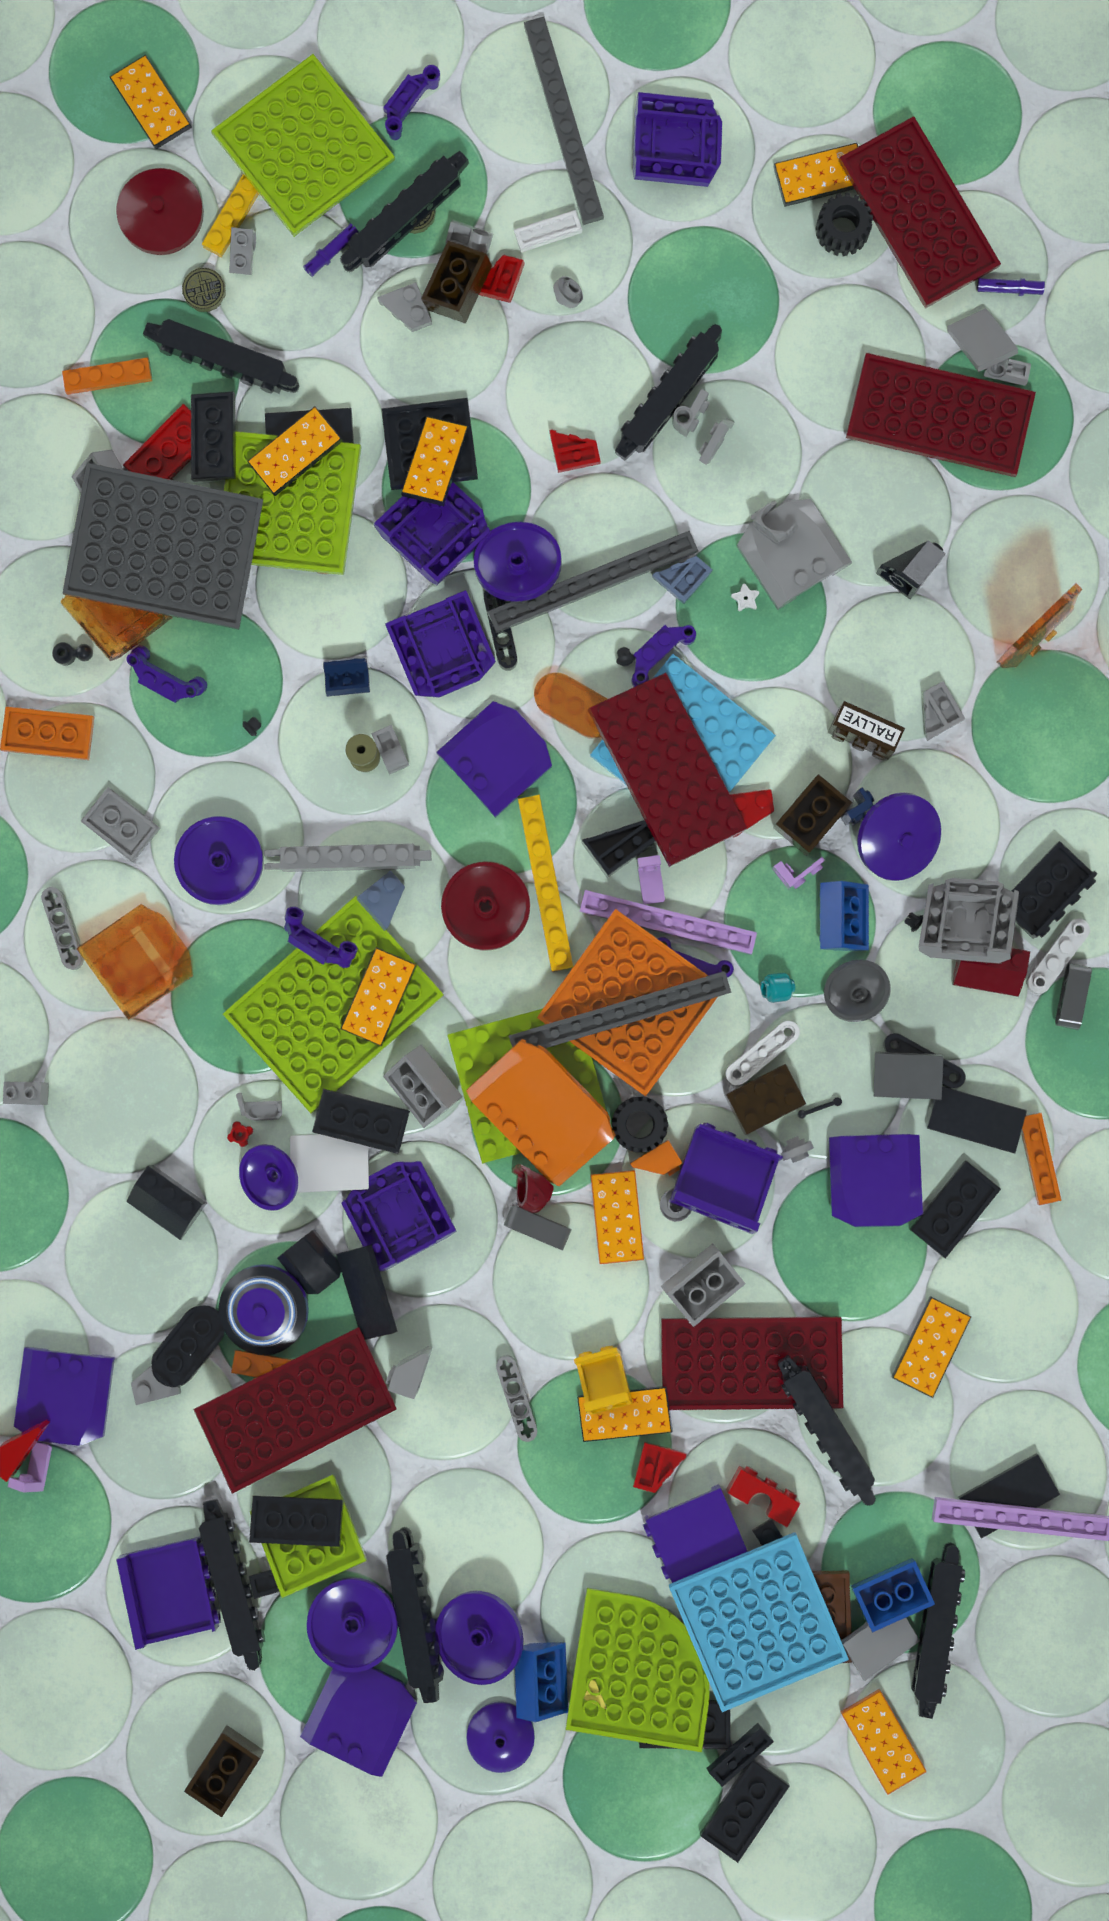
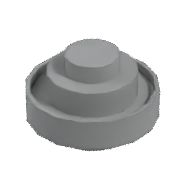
M562 276L554 283L553 289L559 304L568 308H575L582 302L583 293L578 283L573 279Z
M797 1136L786 1141L787 1146L784 1147L785 1151L781 1153V1156H783V1161L791 1158L794 1163L809 1157L807 1151L814 1147L811 1141L805 1142V1139L800 1140Z
M670 1189L661 1197L659 1203L660 1210L668 1220L674 1222L682 1221L691 1214V1210L669 1202L673 1189Z

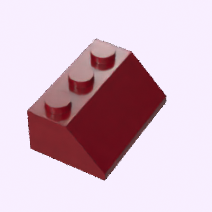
M1012 948L1011 958L1001 963L956 960L952 985L1019 997L1027 975L1031 951Z

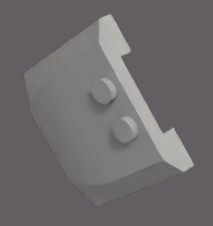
M811 499L786 501L764 516V525L772 530H783L786 532L792 525H798L795 533L778 544L772 542L759 532L752 522L737 544L741 555L777 610L852 563Z
M951 878L945 880V883L934 886V883L930 884L919 940V951L930 958L1001 963L1011 958L1019 892L1016 890L1012 892L1004 888V884L998 881Z

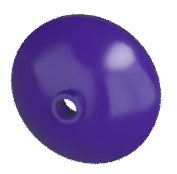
M262 1144L251 1148L243 1156L239 1167V1179L244 1193L255 1205L265 1210L274 1211L286 1207L293 1201L298 1190V1174L292 1160L284 1151L273 1145Z
M494 1702L483 1706L474 1714L468 1725L466 1739L468 1750L477 1764L491 1772L505 1773L519 1768L526 1762L534 1747L535 1733L531 1721L517 1718L516 1705L508 1702ZM501 1738L504 1740V1744L498 1745L496 1740Z

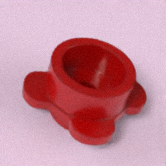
M236 1121L232 1124L233 1128L230 1134H228L227 1139L229 1142H236L241 1147H246L249 1136L253 1134V1128L251 1126H243L241 1122Z

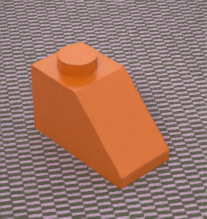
M667 1140L655 1149L632 1161L630 1165L633 1168L661 1175L667 1173L671 1176L680 1170L679 1165L682 1164V1161L669 1140Z

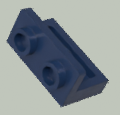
M366 658L334 660L323 663L327 697L370 692L369 668Z
M863 787L858 789L853 795L858 806L846 812L841 818L845 826L850 823L854 826L861 822L874 805L872 803L874 802L872 794L868 790L865 791Z

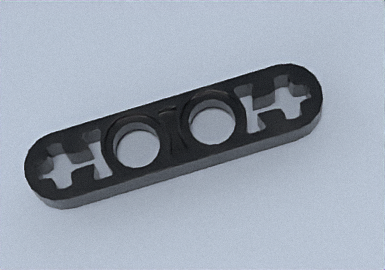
M485 590L484 603L488 616L489 607L493 608L492 599H487V597H490V593ZM496 598L497 606L505 605L504 600ZM488 616L498 664L503 670L510 671L517 665V654L511 628L496 633ZM501 633L509 636V641L503 645L497 642V636ZM499 649H508L509 657L514 658V660H511L510 665L501 661L505 659L504 651L499 652Z

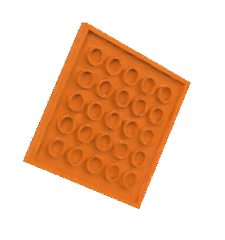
M615 909L537 1018L545 1024H550L707 977L708 975ZM717 997L570 1042L646 1097Z

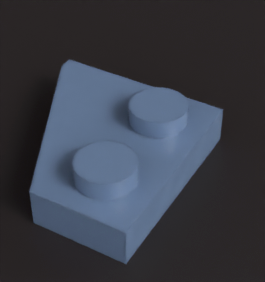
M694 556L683 563L672 565L666 570L655 572L652 578L681 603L685 604L712 573L713 569L700 558Z
M390 870L360 894L357 900L385 931L391 922L405 886Z

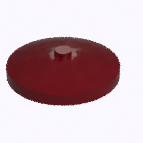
M155 168L135 175L126 183L118 197L116 214L121 231L134 247L153 255H167L184 249L196 238L203 223L204 209L197 188L186 176L171 169Z
M477 862L463 867L449 880L442 895L441 911L447 929L456 940L472 949L490 951L509 945L522 933L529 919L530 898L524 882L513 870L495 862Z

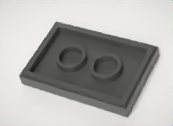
M875 1052L874 1097L942 1100L943 1054Z

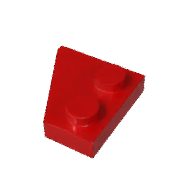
M502 255L495 266L491 268L479 295L511 303L525 265L524 260Z
M549 430L558 473L601 464L596 440L581 439L576 435H565L557 433L556 430Z
M771 789L730 794L747 829L774 812Z
M644 1442L633 1487L656 1493L662 1486V1483L669 1478L674 1469L686 1458L687 1453Z

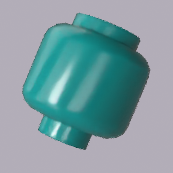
M786 973L768 974L764 981L761 982V994L763 998H766L771 1003L788 1001L792 993L795 992L794 980L790 979Z

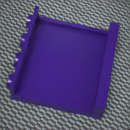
M703 1123L697 1125L669 1202L747 1233L754 1234L758 1232L760 1226L758 1221L777 1164L782 1160L783 1156L778 1155V1151L775 1149L758 1147L757 1143L752 1140L744 1139L743 1141L738 1139L736 1134L732 1132L715 1130L716 1127L712 1124Z
M719 1484L711 1487V1491L651 1517L645 1516L646 1523L643 1524L647 1536H652L655 1544L652 1545L656 1558H662L664 1566H661L666 1580L670 1578L671 1582L674 1583L748 1552Z
M200 1536L122 1554L116 1559L135 1650L142 1649L147 1644L212 1629V1632H214L219 1627L221 1615L219 1609H215L216 1592L215 1588L210 1585L209 1578L212 1576L209 1565H206L204 1556L206 1554Z

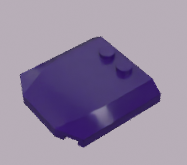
M638 92L634 123V180L709 186L721 165L722 120L713 107V100Z
M454 482L451 483L444 506L402 496L374 523V527L381 537L429 582L438 585L478 546L479 542L490 533L483 510Z
M466 590L419 611L385 623L415 696L440 698L480 681L496 662Z
M494 701L436 752L495 818L552 768L546 742L517 710Z
M894 1134L829 1137L832 1217L853 1227L902 1226L923 1215L920 1135Z
M421 1161L395 1162L369 1176L368 1189L352 1190L341 1203L362 1246L372 1244L380 1273L457 1232Z
M24 1347L14 1427L24 1432L48 1420L50 1423L38 1441L80 1446L104 1437L115 1357Z
M375 1667L361 1672H343L333 1668L300 1737L309 1745L370 1775L382 1777L415 1709L417 1700L415 1697L413 1698L402 1680Z

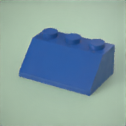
M847 881L820 883V949L869 951L868 884Z
M913 1558L851 1585L872 1633L935 1605L918 1565Z
M530 1643L523 1645L521 1658L515 1667L517 1718L539 1722L568 1713L566 1643Z

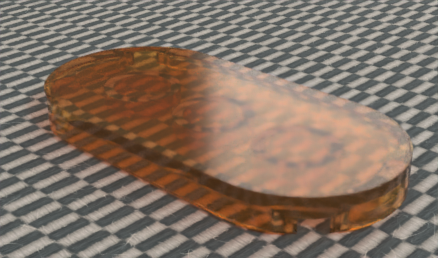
M549 673L538 681L534 690V698L542 713L586 738L596 739L601 737L588 709L607 700L606 697L563 673Z

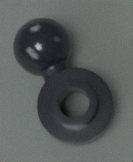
M61 642L53 648L52 656L60 665L68 666L76 658L84 662L89 661L93 656V650L87 644H81L74 649L70 644ZM65 650V654L60 656L61 651Z

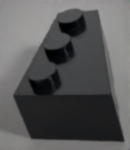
M645 820L616 830L583 839L581 843L608 878L654 845L656 841Z

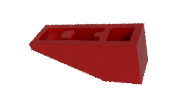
M48 1420L25 1430L0 1445V1478L8 1482L9 1478H12L17 1473L50 1422Z

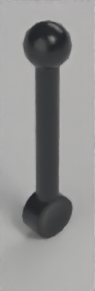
M836 1097L833 1101L806 1111L800 1110L798 1117L803 1119L808 1114L830 1106H840L842 1100Z

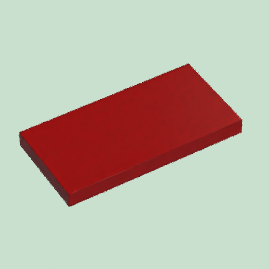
M182 404L123 464V467L130 472L172 480L191 460V410Z

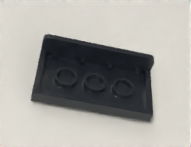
M1058 841L1011 890L1012 892L1014 890L1019 892L1015 922L1032 939L1038 936L1042 938L1051 929L1049 925L1054 920L1056 922L1065 915L1064 909L1069 904L1073 906L1081 898L1079 893L1084 888L1088 890L1096 882L1094 878L1098 873L1091 871L1064 844Z

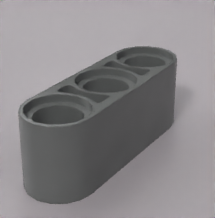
M1073 963L1067 964L1055 1025L1075 1030L1080 1029L1091 980V967Z
M513 1204L504 1222V1226L560 1250H564L572 1230Z

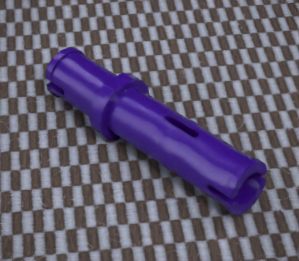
M351 223L348 224L322 250L316 251V255L303 266L304 270L313 277L324 265L328 266L331 263L330 260L347 245L352 235L357 232L359 233L357 228L353 227Z
M979 278L977 282V292L1018 294V296H1023L1024 294L1043 295L1045 281H1027L1025 278H1020L1019 280Z

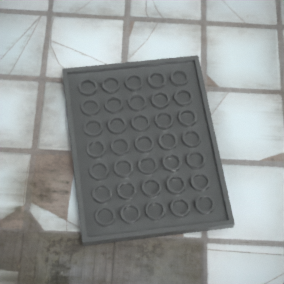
M87 463L62 594L239 630L263 499Z

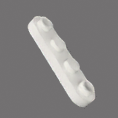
M1074 919L1070 921L1027 978V987L1032 993L1041 994L1046 992L1088 937L1090 927L1085 920ZM1076 926L1082 928L1081 934L1076 932ZM1038 978L1043 981L1041 987L1036 984Z
M785 1021L778 1025L727 1068L725 1073L727 1081L735 1086L745 1083L798 1039L800 1035L798 1025L793 1021ZM786 1028H789L792 1031V1034L789 1037L784 1035V1030ZM735 1070H738L741 1074L738 1079H735L732 1075Z

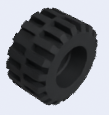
M840 193L836 194L835 199L831 197L827 203L823 204L816 224V237L820 239L819 244L822 247L826 246L827 252L832 250L836 256L839 253H842L843 256H848V252H851L853 255L857 252V249L861 250L873 225V215H870L871 209L869 206L865 207L866 201L864 199L859 201V196L855 195L853 198L850 197V193H845V196L842 197ZM837 218H847L854 223L856 229L851 232H842L833 225L832 221Z
M644 1096L632 1097L622 1102L615 1110L612 1117V1130L615 1132V1139L627 1150L637 1153L647 1152L655 1149L666 1137L668 1128L667 1115L663 1107L655 1100ZM636 1111L646 1112L653 1121L652 1131L643 1138L634 1137L627 1130V1119Z

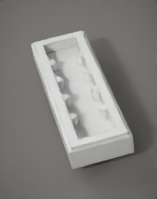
M576 210L514 229L520 252L582 233V227Z

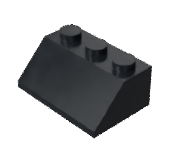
M154 1165L146 1167L134 1184L126 1201L179 1240H182L207 1204Z

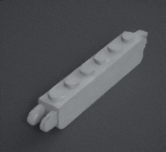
M414 844L303 846L264 850V856H280V863L264 864V869L282 870L283 872L414 869L415 866H420V861H432L431 850H420V846H414Z

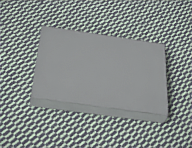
M986 308L947 326L949 335L978 372L1018 354L1016 345Z
M109 787L81 820L84 825L131 862L136 860L161 829Z
M904 1618L873 1633L866 1622L841 1640L860 1676L866 1681L920 1642L907 1618Z

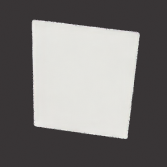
M321 1134L290 1136V1159L298 1174L297 1193L363 1190L369 1188L368 1146Z

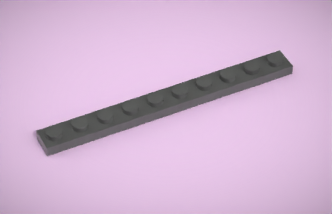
M545 17L524 22L525 32L582 223L586 225L603 220V211Z
M689 530L557 583L544 594L534 599L518 602L512 601L488 611V616L495 632L499 633L698 552V549Z
M723 971L510 1035L509 1038L512 1047L521 1039H524L526 1043L548 1048L729 994L731 989L726 973Z

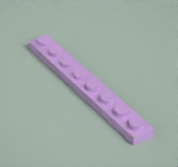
M588 890L584 892L580 908L581 913L608 919L616 909L642 928L752 955L757 932Z
M935 1497L933 1522L1109 1541V1516Z

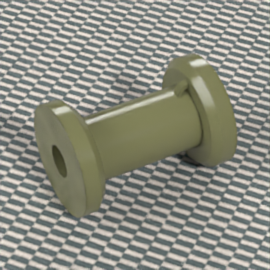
M365 734L354 735L348 740L345 752L352 766L360 772L374 770L380 762V752L374 740Z

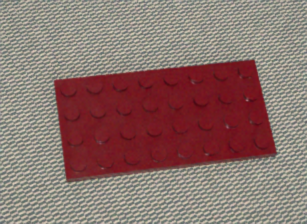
M914 116L839 158L840 165L860 199L866 201L865 207H870V215H873V221L925 309L1000 267L1001 262Z
M866 353L846 438L1016 477L1036 392Z
M666 673L588 709L669 867L747 829Z
M841 1316L704 1318L694 1327L687 1318H661L662 1386H667L670 1410L795 1409L793 1406L795 1400L792 1395L787 1397L781 1387L784 1384L781 1377L783 1374L777 1362L787 1355H790L798 1366L804 1365L808 1367L833 1409L844 1408Z
M359 1327L193 1409L232 1494L397 1410Z

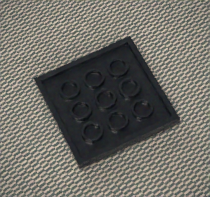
M468 398L381 409L391 490L403 488L426 416L469 427L452 483L478 479Z

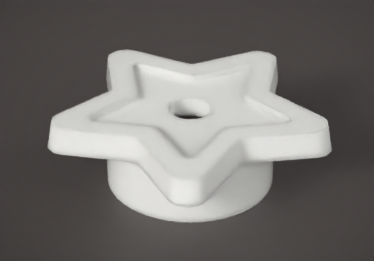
M743 584L740 592L731 595L737 601L739 612L745 608L757 609L755 599L759 595V591L750 590L746 584Z

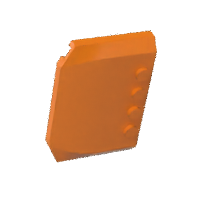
M521 1039L466 1090L472 1103L549 1182L557 1186L563 1184L616 1136L612 1130L608 1112L545 1047L526 1043L524 1039Z

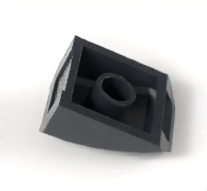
M315 1229L277 1258L284 1268L298 1280L307 1294L321 1293L335 1282L341 1274L338 1259Z

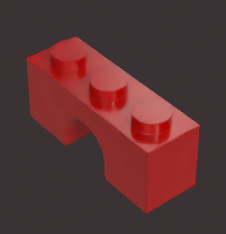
M739 1466L726 1489L727 1493L747 1505L755 1494H767L770 1497V1504L765 1513L771 1519L788 1527L801 1504L796 1499L798 1495L789 1489L782 1491L777 1488L778 1483L768 1477L763 1480L757 1476L758 1472L749 1466H746L745 1469Z

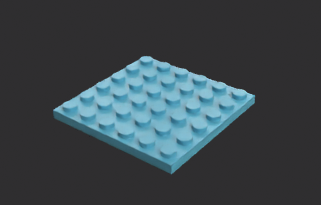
M672 654L653 678L664 673L668 675L722 781L730 793L776 735ZM602 740L590 754V757L626 785Z
M796 1532L669 1584V1589L722 1712L849 1660Z

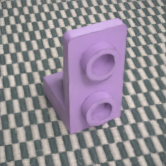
M660 855L637 859L644 905L665 901L660 869Z
M821 857L796 878L793 877L794 871L787 863L783 864L780 861L772 870L787 889H790L792 886L797 889L806 882L804 879L809 873L815 875L823 868L821 864L825 859Z
M37 1441L31 1452L27 1474H20L19 1477L9 1478L8 1487L23 1493L44 1491L52 1446Z

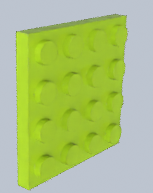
M330 1475L283 1496L344 1500L334 1475ZM345 1501L343 1503L341 1547L261 1543L282 1598L367 1561Z

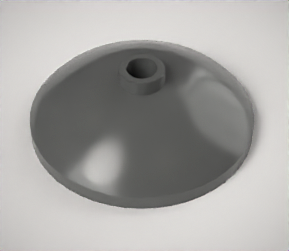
M852 960L840 965L830 974L824 987V999L829 1010L839 1019L848 1022H861L876 1016L887 1004L891 993L890 980L886 972L878 964L868 960ZM860 995H864L862 999H857Z

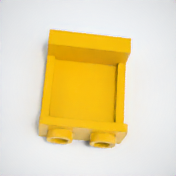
M605 1346L600 1349V1352L593 1354L591 1351L579 1354L578 1358H574L585 1399L584 1408L587 1414L592 1415L633 1404L621 1352L617 1347Z

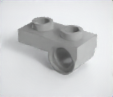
M452 220L445 243L451 241L488 255L493 233Z
M232 227L229 273L252 275L253 252L256 247L255 230Z
M1008 358L985 369L983 376L1026 386L1031 364Z
M701 389L691 408L680 406L675 410L672 422L673 427L683 436L687 437L690 431H695L699 423L697 418L700 412L704 414L710 403L707 401L708 392ZM679 416H686L688 421L682 423L677 418Z
M392 725L371 733L389 775L409 766Z
M4 1082L3 1104L48 1105L49 1083Z

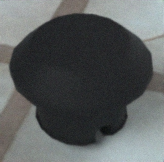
M626 647L618 649V659L616 660L618 665L628 666L635 660L634 655L630 653V649Z
M252 717L248 722L243 721V727L251 736H257L256 731L261 728V723L255 717Z
M913 912L909 913L907 916L909 918H906L904 922L911 927V932L917 931L923 923V915L917 916Z

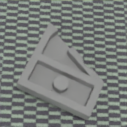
M416 282L377 297L379 304L385 306L411 332L432 325L427 308L421 300L422 296Z
M727 418L720 421V423L716 422L710 431L712 437L709 443L705 442L699 451V454H701L699 461L706 465L711 462L723 443L727 431L733 427L735 422Z
M944 681L923 692L925 736L927 741L965 720Z
M151 1366L131 1382L136 1405L181 1394L180 1387H167L159 1383L153 1376Z

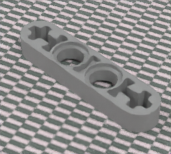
M48 887L42 892L41 899L61 961L66 968L77 970L83 965L84 957L64 896L59 889ZM50 892L57 894L58 897L55 898V903L57 906L61 905V908H55L53 902L47 900L50 897ZM57 912H62L65 915V920L61 924L54 922L53 918ZM64 933H69L72 936V940L68 945H63L60 941L61 935ZM64 949H71L72 955L78 957L75 965L68 963L71 956L68 951L64 952Z
M504 1355L498 1359L496 1364L498 1376L517 1435L522 1441L530 1442L537 1435V1425L517 1363L512 1356ZM503 1360H507L508 1363L512 1362L513 1366L510 1367L511 1375L516 1373L517 1377H510L504 1381L503 1377H507V1372L505 1369L500 1368L503 1365ZM511 1381H515L520 1385V1390L516 1394H511L507 1390V1385ZM517 1403L526 1405L527 1411L524 1415H517L514 1412V1406ZM530 1416L531 1420H526L528 1427H533L534 1429L531 1431L530 1437L521 1433L524 1430L523 1422L518 1424L517 1420H524Z

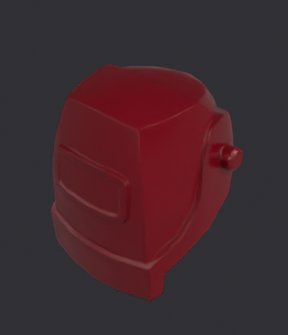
M521 1164L515 1165L512 1173L517 1175L518 1206L531 1213L541 1211L547 1202L550 1201L554 1186L540 1173L534 1172Z

